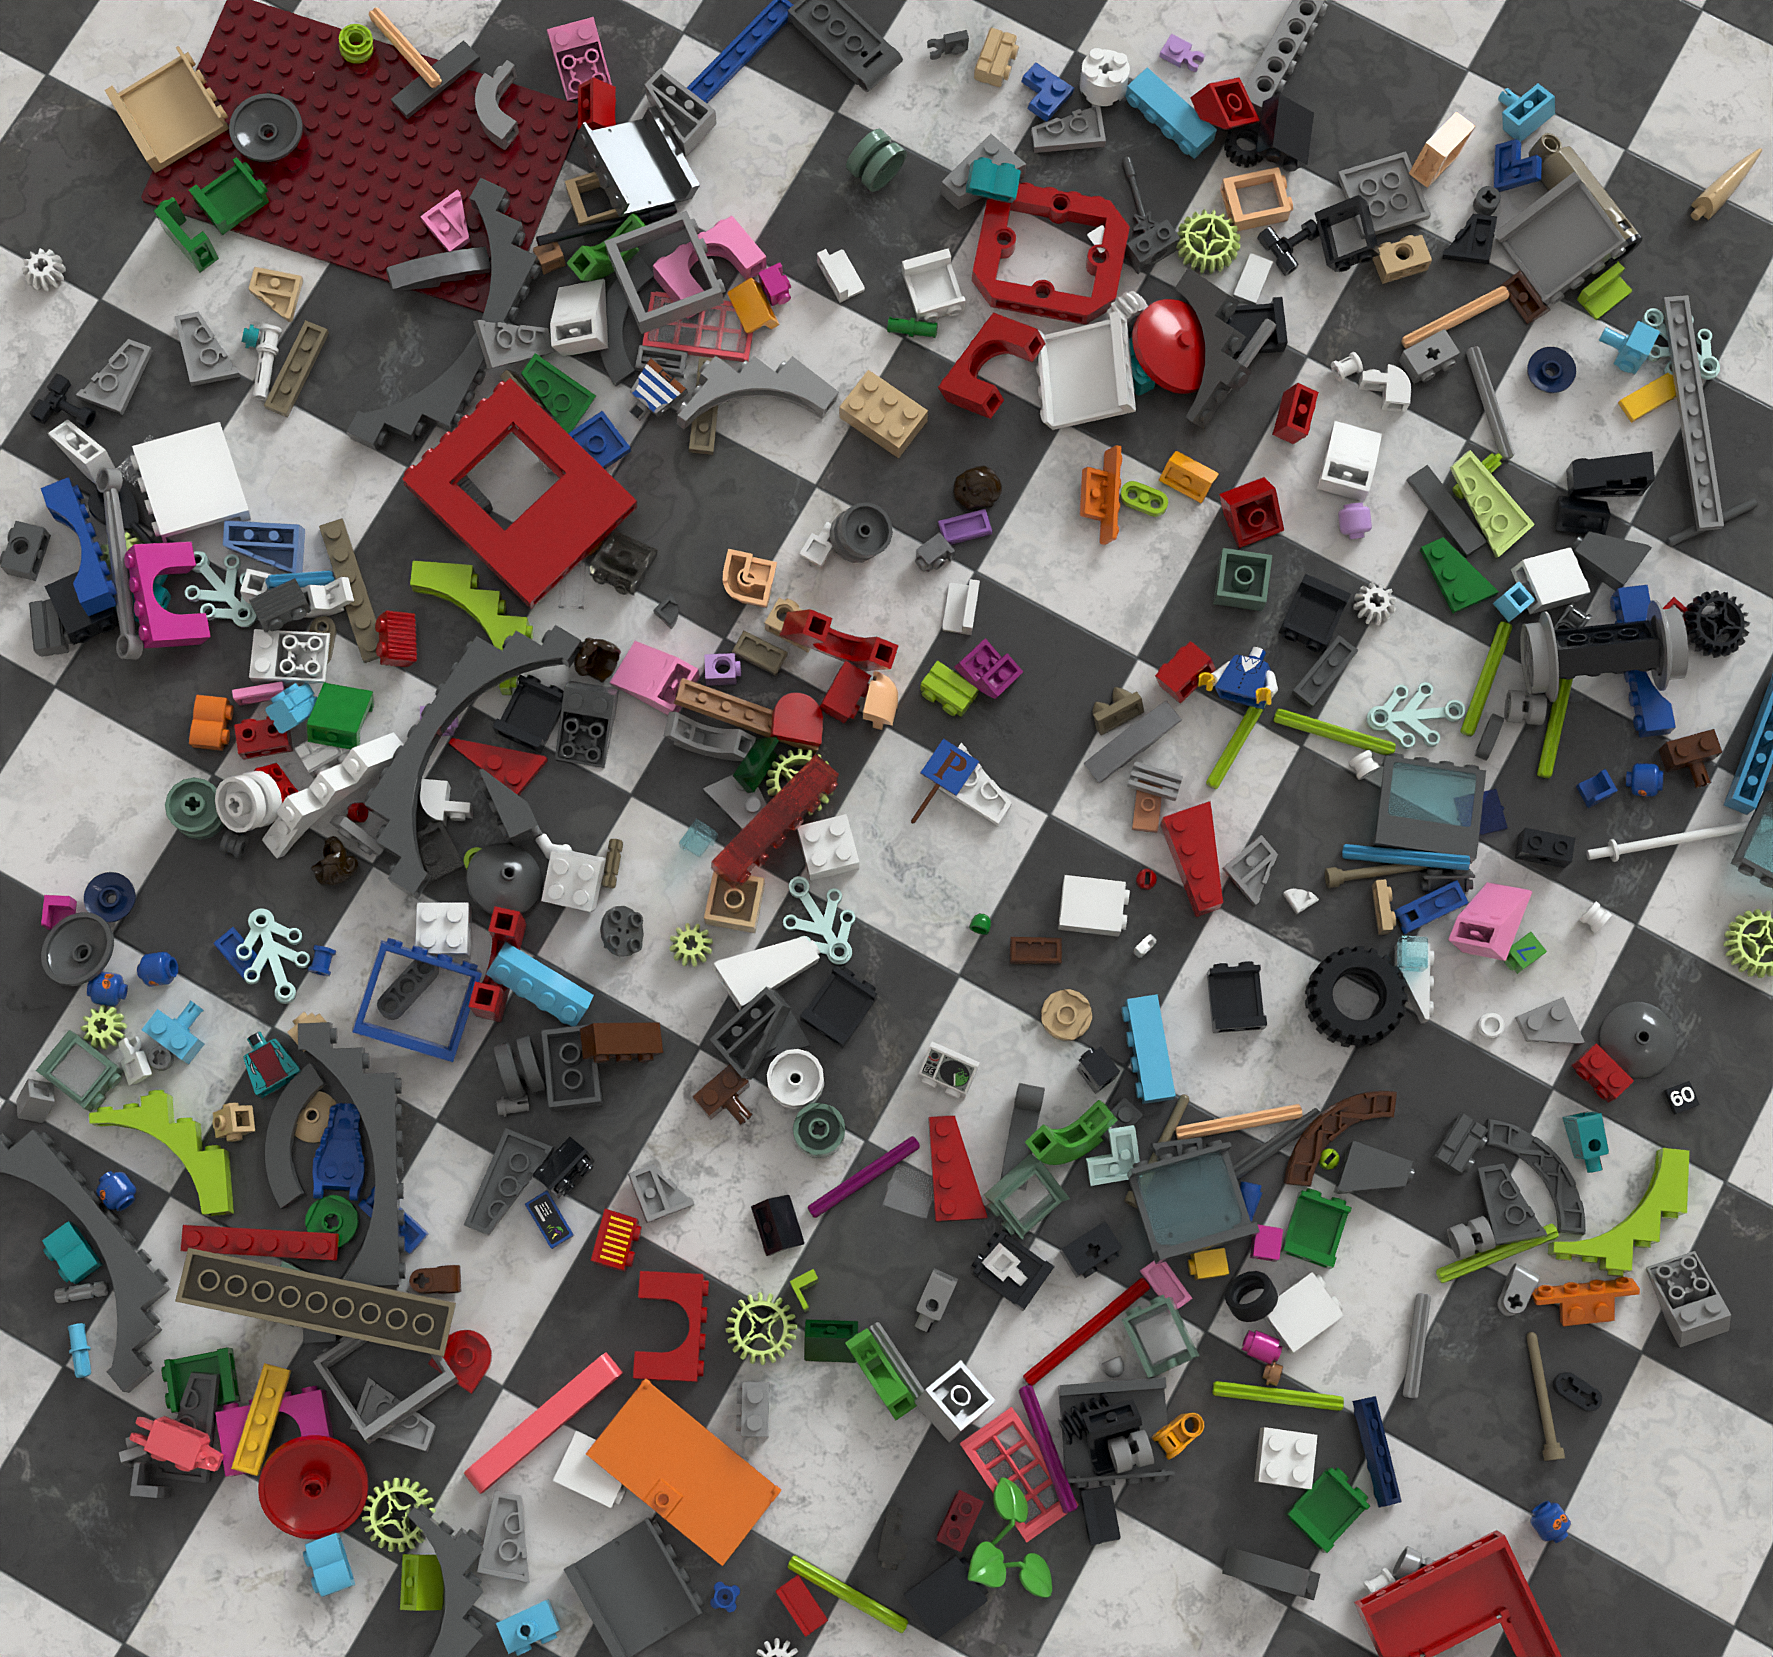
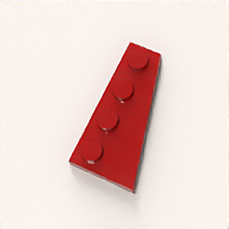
M955 1116L929 1117L935 1222L987 1219L988 1216Z

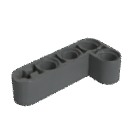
M1023 1083L1018 1084L1001 1179L1029 1154L1033 1153L1025 1141L1037 1131L1045 1091L1044 1087ZM1027 1181L1024 1184H1022L1018 1189L1025 1191Z

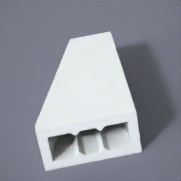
M804 936L718 960L713 964L712 969L740 1011L766 986L777 989L818 963L820 951L813 940L809 942L807 937Z

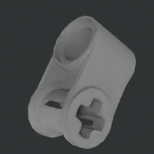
M1515 1263L1506 1277L1505 1285L1498 1298L1497 1306L1499 1311L1506 1316H1513L1524 1311L1531 1294L1538 1284L1540 1275ZM1513 1298V1303L1516 1305V1307L1511 1308V1303L1508 1301V1299Z

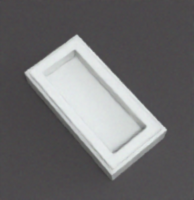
M1250 253L1233 298L1250 305L1256 304L1273 261Z

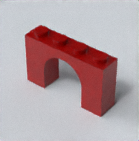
M993 312L938 388L947 402L991 419L1004 399L995 385L977 379L981 367L991 358L1002 354L1014 355L1033 362L1046 343L1038 329Z
M811 609L787 612L780 633L781 637L840 661H847L865 671L888 670L892 668L899 645L877 636L863 638L832 629L830 625L833 618Z
M494 906L488 929L492 937V948L487 971L505 941L515 948L521 949L527 923L519 911ZM485 974L482 983L475 981L468 1007L476 1017L502 1022L510 989L503 984L494 982L491 977Z
M640 1271L638 1298L643 1300L672 1301L679 1304L688 1315L689 1332L682 1345L673 1351L663 1353L635 1351L633 1379L644 1380L646 1378L659 1381L698 1382V1378L703 1377L704 1361L700 1360V1350H705L706 1334H701L702 1323H707V1307H703V1296H708L709 1280H704V1274Z

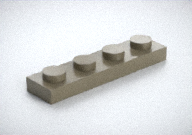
M305 320L264 403L265 409L288 418L327 339L328 329Z
M699 357L696 387L701 384L699 383L701 374L699 370L707 360L711 362L713 358ZM718 405L701 414L692 422L689 452L713 455Z

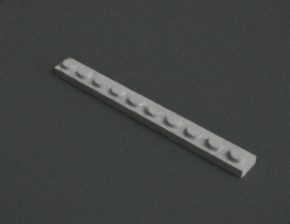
M1689 296L1664 297L1662 306L1697 531L1722 529L1724 522Z

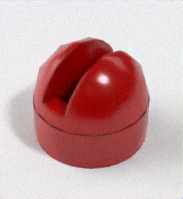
M355 802L347 807V818L355 823L365 822L369 813L364 805L365 803Z
M1151 869L1141 870L1136 877L1138 887L1143 890L1152 889L1157 882V876ZM1145 873L1150 874L1149 884H1145Z

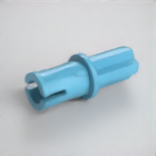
M73 1324L67 1327L71 1344L69 1354H72L75 1376L77 1378H84L91 1375L88 1353L91 1347L87 1345L85 1324Z

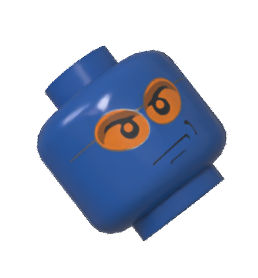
M1637 763L1633 766L1632 772H1627L1626 787H1631V792L1635 796L1654 797L1658 794V791L1663 789V771H1659V767L1656 764Z
M167 952L145 954L137 966L138 977L149 987L170 984L178 974L177 961Z
M102 971L98 976L89 981L87 985V996L91 998L94 1004L115 1007L121 999L125 1000L128 992V985L124 984L123 977L115 973Z
M110 1171L99 1179L100 1184L96 1189V1193L107 1209L122 1211L135 1201L136 1187L125 1173H113Z
M1545 1501L1531 1511L1533 1515L1530 1523L1543 1541L1553 1540L1555 1543H1558L1568 1536L1567 1530L1571 1526V1521L1558 1503Z

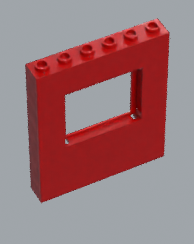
M509 378L506 382L501 381L494 388V393L488 399L483 398L475 407L476 410L470 416L468 414L463 416L454 431L446 432L441 437L439 445L434 449H428L416 466L411 465L404 472L402 480L404 486L532 609L637 508V500L526 392ZM512 432L560 479L504 531L457 483Z
M1498 1530L1354 1602L1379 1657H1420L1422 1654L1425 1655L1424 1657H1433L1498 1623L1501 1624L1516 1657H1562L1506 1536Z

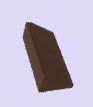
M1519 270L1500 285V287L1505 286L1509 291L1508 298L1527 324L1550 311L1548 305L1541 300L1542 298L1522 271Z

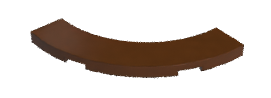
M1380 1090L1356 1094L1335 1103L1311 1122L1296 1143L1289 1158L1284 1183L1311 1187L1316 1166L1322 1156L1321 1153L1329 1142H1332L1354 1123L1373 1118H1394L1397 1092Z

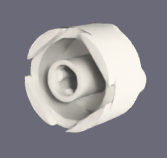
M1094 48L1090 51V54L1086 56L1082 63L1080 91L1084 93L1086 100L1094 105L1110 106L1113 105L1114 101H1121L1125 97L1130 72L1127 56L1124 53L1102 50L1100 48Z

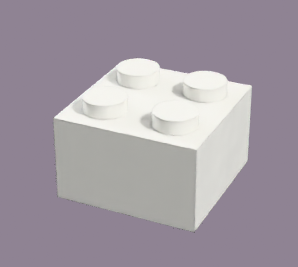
M847 814L797 826L810 881L859 869V859Z
M555 848L551 851L541 901L592 912L597 907L606 858Z
M417 903L415 946L427 949V954L437 957L438 953L451 956L453 959H471L472 907L470 904Z
M1266 1427L1260 1428L1254 1482L1312 1489L1317 1435Z

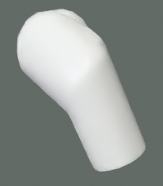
M542 834L535 839L543 854L549 860L551 851L555 848L572 851L568 844H552L546 834Z

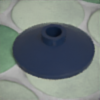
M1544 347L1537 350L1529 359L1527 373L1531 383L1539 390L1546 393H1559L1569 388L1576 377V364L1571 355L1565 350L1558 347ZM1546 371H1552L1553 376H1549Z
M105 872L97 875L89 882L84 892V905L88 913L100 916L107 923L116 922L126 917L134 907L136 900L135 889L131 881L124 875L116 872ZM111 895L116 896L114 903L108 902V898Z

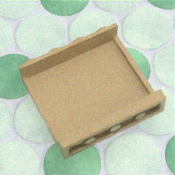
M179 46L175 47L180 54L179 57L119 93L113 85L104 90L144 158L155 173L229 129L225 121L228 118L226 112L221 105L216 107L214 102L218 99L210 87L205 89L203 84L207 81L199 69L194 71L193 66L196 63L189 52L184 54Z

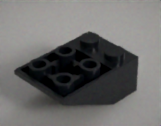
M569 1136L533 1175L559 1199L562 1195L566 1197L576 1186L573 1183L580 1176L584 1178L593 1169L592 1163L595 1160L584 1147Z

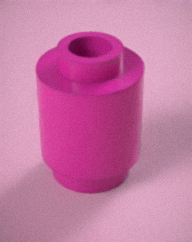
M1248 1330L1241 1350L1246 1351L1248 1356L1271 1364L1273 1360L1278 1361L1283 1346L1279 1345L1280 1339L1257 1330L1255 1332Z

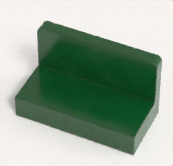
M776 737L757 739L733 774V777L747 793L755 792L772 766V763L778 757L773 750L779 742Z
M806 1319L804 1360L856 1363L845 1342L858 1334V1321Z

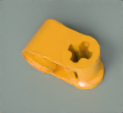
M1196 1413L1180 1414L1169 1424L1157 1431L1152 1436V1440L1160 1444L1166 1452L1165 1457L1170 1460L1182 1452L1191 1441L1203 1432L1204 1421ZM1187 1418H1190L1194 1424L1193 1430L1190 1433L1184 1427Z

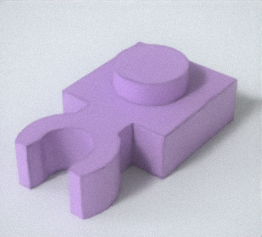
M1171 34L1160 51L1159 57L1179 68L1184 62L1189 70L1197 72L1199 65L1194 63L1193 60L1203 62L1205 55L1200 51H1190L1192 48L1191 43Z

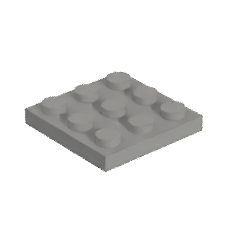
M1406 152L1345 169L1337 174L1346 200L1360 195L1368 202L1375 235L1427 220L1431 216L1418 181L1409 175L1412 165ZM1357 215L1353 218L1361 239H1364L1365 235L1360 215Z

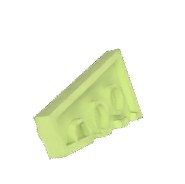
M1471 450L1467 451L1450 467L1495 557H1500L1535 524Z

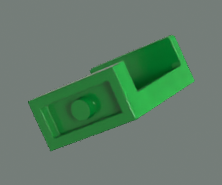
M237 157L233 159L234 167L206 187L200 189L196 184L189 189L193 200L221 235H224L269 203L265 194L268 192L266 186L260 179L256 181L252 177L254 172L246 162L241 163Z
M174 197L164 200L158 205L154 213L165 233L199 273L219 259L209 238L203 231L193 239H190L180 228L187 220Z
M323 683L307 722L308 742L350 750L359 746L360 731L367 713L372 712L374 708L373 691Z
M1307 1188L1306 1191L1302 1190L1298 1193L1280 1252L1327 1269H1332L1337 1259L1335 1255L1346 1219L1352 1207L1346 1206L1347 1202L1336 1197H1332L1329 1200L1321 1197V1192Z
M226 1347L213 1352L164 1360L165 1366L162 1367L161 1372L163 1381L167 1382L168 1386L165 1402L167 1408L171 1409V1413H179L185 1388L191 1372L194 1371L220 1374L217 1406L240 1402L233 1348Z
M1332 1467L1327 1468L1312 1484V1489H1307L1284 1513L1323 1553H1328L1333 1548V1543L1364 1510H1368L1370 1507L1366 1502L1368 1496L1358 1487L1353 1489L1347 1483L1349 1478L1339 1468L1335 1470Z

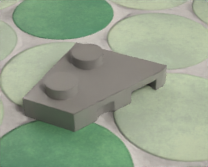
M1260 835L1222 869L1254 906L1259 903L1260 894L1264 884L1267 883L1270 869L1274 865L1278 854L1265 838Z
M1564 997L1515 1017L1526 1041H1545L1557 1044L1572 1043L1574 1045H1580L1585 1042Z
M654 1164L628 1174L646 1223L694 1205V1201L680 1191L674 1182L667 1179Z

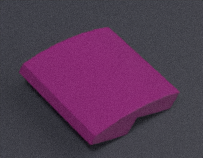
M986 638L954 666L969 683L994 699L1023 673L1008 653L1001 657Z

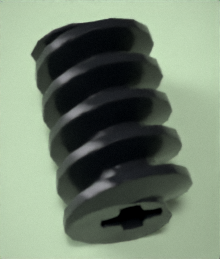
M1104 1393L1100 1394V1403L1094 1397L1090 1398V1407L1085 1402H1081V1411L1072 1406L1071 1416L1065 1410L1061 1411V1420L1058 1418V1421L1070 1445L1073 1444L1072 1435L1082 1440V1431H1085L1082 1418L1083 1413L1111 1406L1108 1397Z

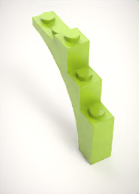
M413 561L410 580L413 592L439 597L466 611L482 626L496 648L503 651L504 641L509 635L513 636L515 631L533 639V626H530L527 617L504 616L506 600H503L500 591L478 589L479 574H476L473 565ZM518 676L499 684L502 695L512 696L513 688H517Z
M152 1090L148 1092V1095L140 1096L141 1107H139L138 1103L123 1105V1109L113 1110V1107H99L97 1112L89 1113V1123L96 1127L119 1126L136 1129L152 1135L166 1144L181 1159L190 1173L199 1195L202 1215L212 1217L234 1214L229 1151L224 1148L221 1149V1145L206 1146L205 1151H203L201 1124L193 1121L191 1117L179 1118L177 1123L174 1122L173 1096L164 1093V1090Z
M1662 1148L1656 1151L1654 1171L1648 1188L1637 1207L1621 1223L1608 1232L1591 1239L1576 1242L1549 1243L1548 1254L1556 1255L1555 1259L1562 1261H1572V1257L1582 1258L1583 1263L1596 1264L1600 1260L1599 1270L1607 1271L1608 1276L1623 1277L1624 1273L1632 1271L1633 1242H1635V1247L1651 1248V1244L1660 1242L1661 1214L1664 1219H1678V1215L1687 1213L1689 1151Z

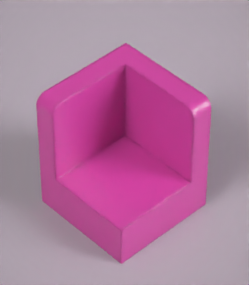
M44 895L41 925L47 930H51L59 921L76 913L77 901L71 896Z
M1258 1225L1260 1232L1252 1237L1250 1258L1277 1262L1280 1259L1283 1229Z

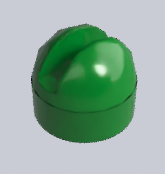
M979 913L972 918L969 928L977 934L987 935L991 928V920L986 914Z

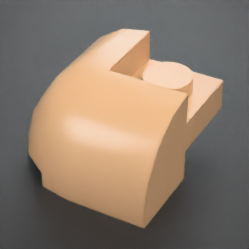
M728 549L723 569V585L726 592L733 599L741 603L767 608L777 562L755 558L751 553Z
M874 671L863 710V719L873 721V728L882 730L884 724L893 725L896 708L898 709V690L895 683L888 676Z

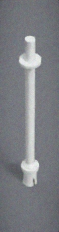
M1766 815L1762 816L1755 833L1763 834L1764 831L1773 829V819ZM1750 821L1618 845L1614 839H1610L1607 847L1587 850L1586 856L1588 860L1610 856L1613 862H1617L1620 854L1745 832Z

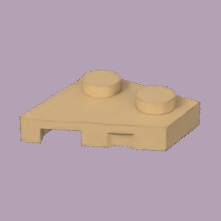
M254 267L248 289L251 294L288 322H292L303 278L300 275Z

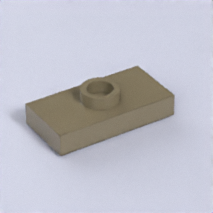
M744 630L732 650L735 656L777 676L788 656V652Z

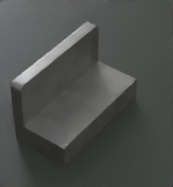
M134 1463L130 1496L169 1498L171 1487L150 1485L152 1463Z

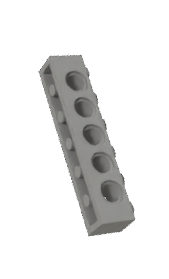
M1292 0L1244 88L1260 120L1263 101L1275 96L1276 93H1282L1287 82L1284 78L1287 74L1291 75L1297 64L1294 61L1297 55L1302 56L1308 44L1305 40L1308 36L1312 37L1317 29L1318 24L1315 23L1318 17L1323 18L1329 5L1326 4V0ZM1301 12H1306V13H1308L1309 15H1308V16L1303 15ZM1291 31H1296V32H1298L1299 34H1298V35L1292 34ZM1280 50H1285L1288 54H1284ZM1269 69H1275L1278 73H1273ZM1259 88H1264L1268 92H1262Z

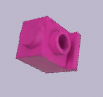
M781 263L758 272L759 283L771 306L785 304L791 299L789 294L791 285L787 276L783 275Z

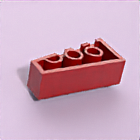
M1211 801L1165 816L1160 823L1195 917L1219 910L1223 904Z

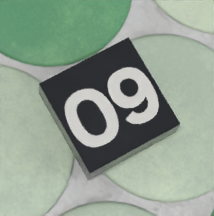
M1690 1081L1664 1090L1674 1115L1700 1105Z

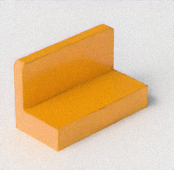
M749 278L728 291L727 294L746 333L750 334L764 325L770 329L780 325L760 283L753 278Z
M1175 451L1168 460L1159 481L1202 504L1219 474L1188 456Z

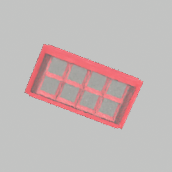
M651 292L648 312L671 304L673 300L667 293ZM724 301L723 304L699 312L689 319L683 318L644 333L642 345L687 352L688 355L709 358L717 356L724 360L739 362L747 360L749 362L753 332L750 334L745 332L732 302Z
M1012 1407L959 1443L993 1494L1001 1477L1015 1483L1023 1492L1028 1505V1516L1023 1523L1015 1521V1527L1026 1543L1066 1515L1060 1505L1040 1448Z

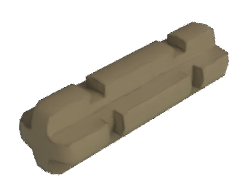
M619 839L609 840L608 850L610 851L607 852L604 867L605 875H603L601 883L603 887L609 889L616 887L617 879L615 875H618L621 854L619 853L622 852L623 842Z

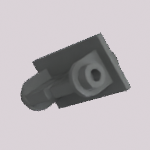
M1428 867L1427 870H1419V873L1425 879V881H1421V890L1426 891V893H1431L1444 887L1445 883L1450 884L1458 880L1463 892L1472 890L1474 886L1473 879L1469 878H1475V874L1470 869L1443 870V868Z

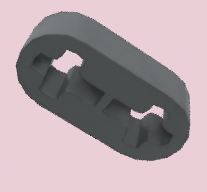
M1492 713L1474 756L1487 761L1505 718Z

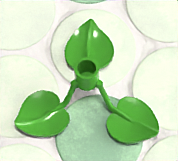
M1001 1477L994 1490V1506L1003 1519L1009 1520V1524L992 1542H982L976 1547L969 1567L968 1580L991 1588H998L1005 1582L1006 1568L1019 1567L1021 1568L1019 1578L1026 1590L1041 1598L1050 1597L1052 1593L1051 1573L1047 1563L1041 1556L1029 1553L1024 1557L1023 1562L1003 1563L1004 1556L999 1548H995V1545L1015 1525V1521L1023 1523L1028 1516V1505L1023 1492L1015 1483Z

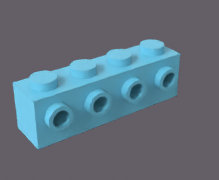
M1148 67L1127 86L1125 97L1132 107L1138 108L1150 123H1155L1165 137L1174 140L1183 153L1189 154L1195 159L1214 141L1217 129L1210 123L1201 120L1195 109Z
M506 941L486 973L494 982L503 984L517 996L526 998L540 1010L549 1012L557 1017L560 1022L572 1027L578 1024L594 996Z
M1158 994L1127 999L1125 1006L1121 1007L1123 1021L1128 1022L1130 1032H1126L1128 1047L1133 1048L1134 1057L1130 1058L1132 1072H1137L1138 1082L1135 1083L1136 1096L1142 1099V1104L1173 1100L1176 1094Z

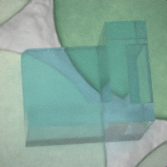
M696 819L680 840V848L684 851L687 849L697 857H701L708 846H713L718 840V833Z
M1401 936L1398 939L1397 966L1401 971L1424 972L1428 968L1427 937Z

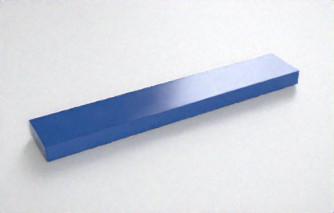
M772 0L698 75L687 89L705 103H708L788 22L787 10L793 4L788 0Z

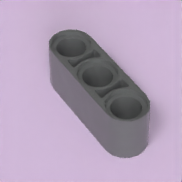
M414 960L380 996L377 1002L379 1012L388 1020H395L401 1017L437 978L439 967L432 965L429 973L421 974L420 967L424 962ZM406 982L414 983V989L410 993H403L402 987ZM396 1001V1009L392 1012H385L386 1003Z

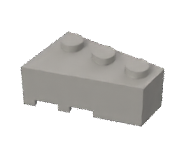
M662 68L645 84L648 101L652 107L657 106L680 150L686 157L717 124L715 110Z

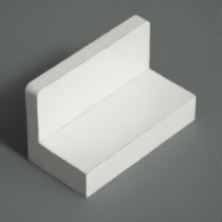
M826 249L817 253V263L839 303L865 290L844 250H839L831 255L828 254Z
M970 579L969 585L949 584L943 631L972 635L979 580Z

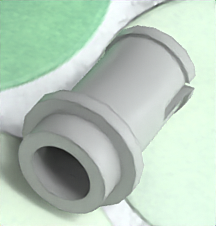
M527 1095L512 1101L510 1098L504 1099V1096L500 1100H496L498 1115L507 1117L506 1114L529 1111Z

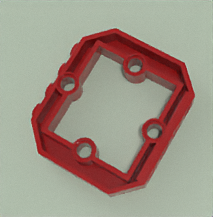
M1027 182L1019 183L1016 200L1012 203L997 201L991 198L987 200L972 271V282L990 307L1087 325L1106 313L1111 307V303L1116 300L1130 226L1113 203L1101 196L1089 197L1075 191L1063 192L1053 187L1041 188ZM1061 205V206H1063L1065 209H1064V210H1058V209L1055 208V206ZM1010 211L1047 217L1056 224L1068 221L1095 227L1104 226L1102 244L1092 246L1088 251L1086 259L1087 272L1095 276L1091 297L1055 291L1053 284L1047 280H1038L1032 286L996 280L1000 259L1010 257L1015 250L1016 234L1011 228L1007 227ZM1001 240H1005L1009 244L1001 245L998 242ZM1097 247L1103 248L1105 251L1100 253ZM1100 258L1104 262L1096 263L1093 259ZM1039 293H1044V294H1046L1048 297H1047V298H1039V297L1037 296V294H1039Z

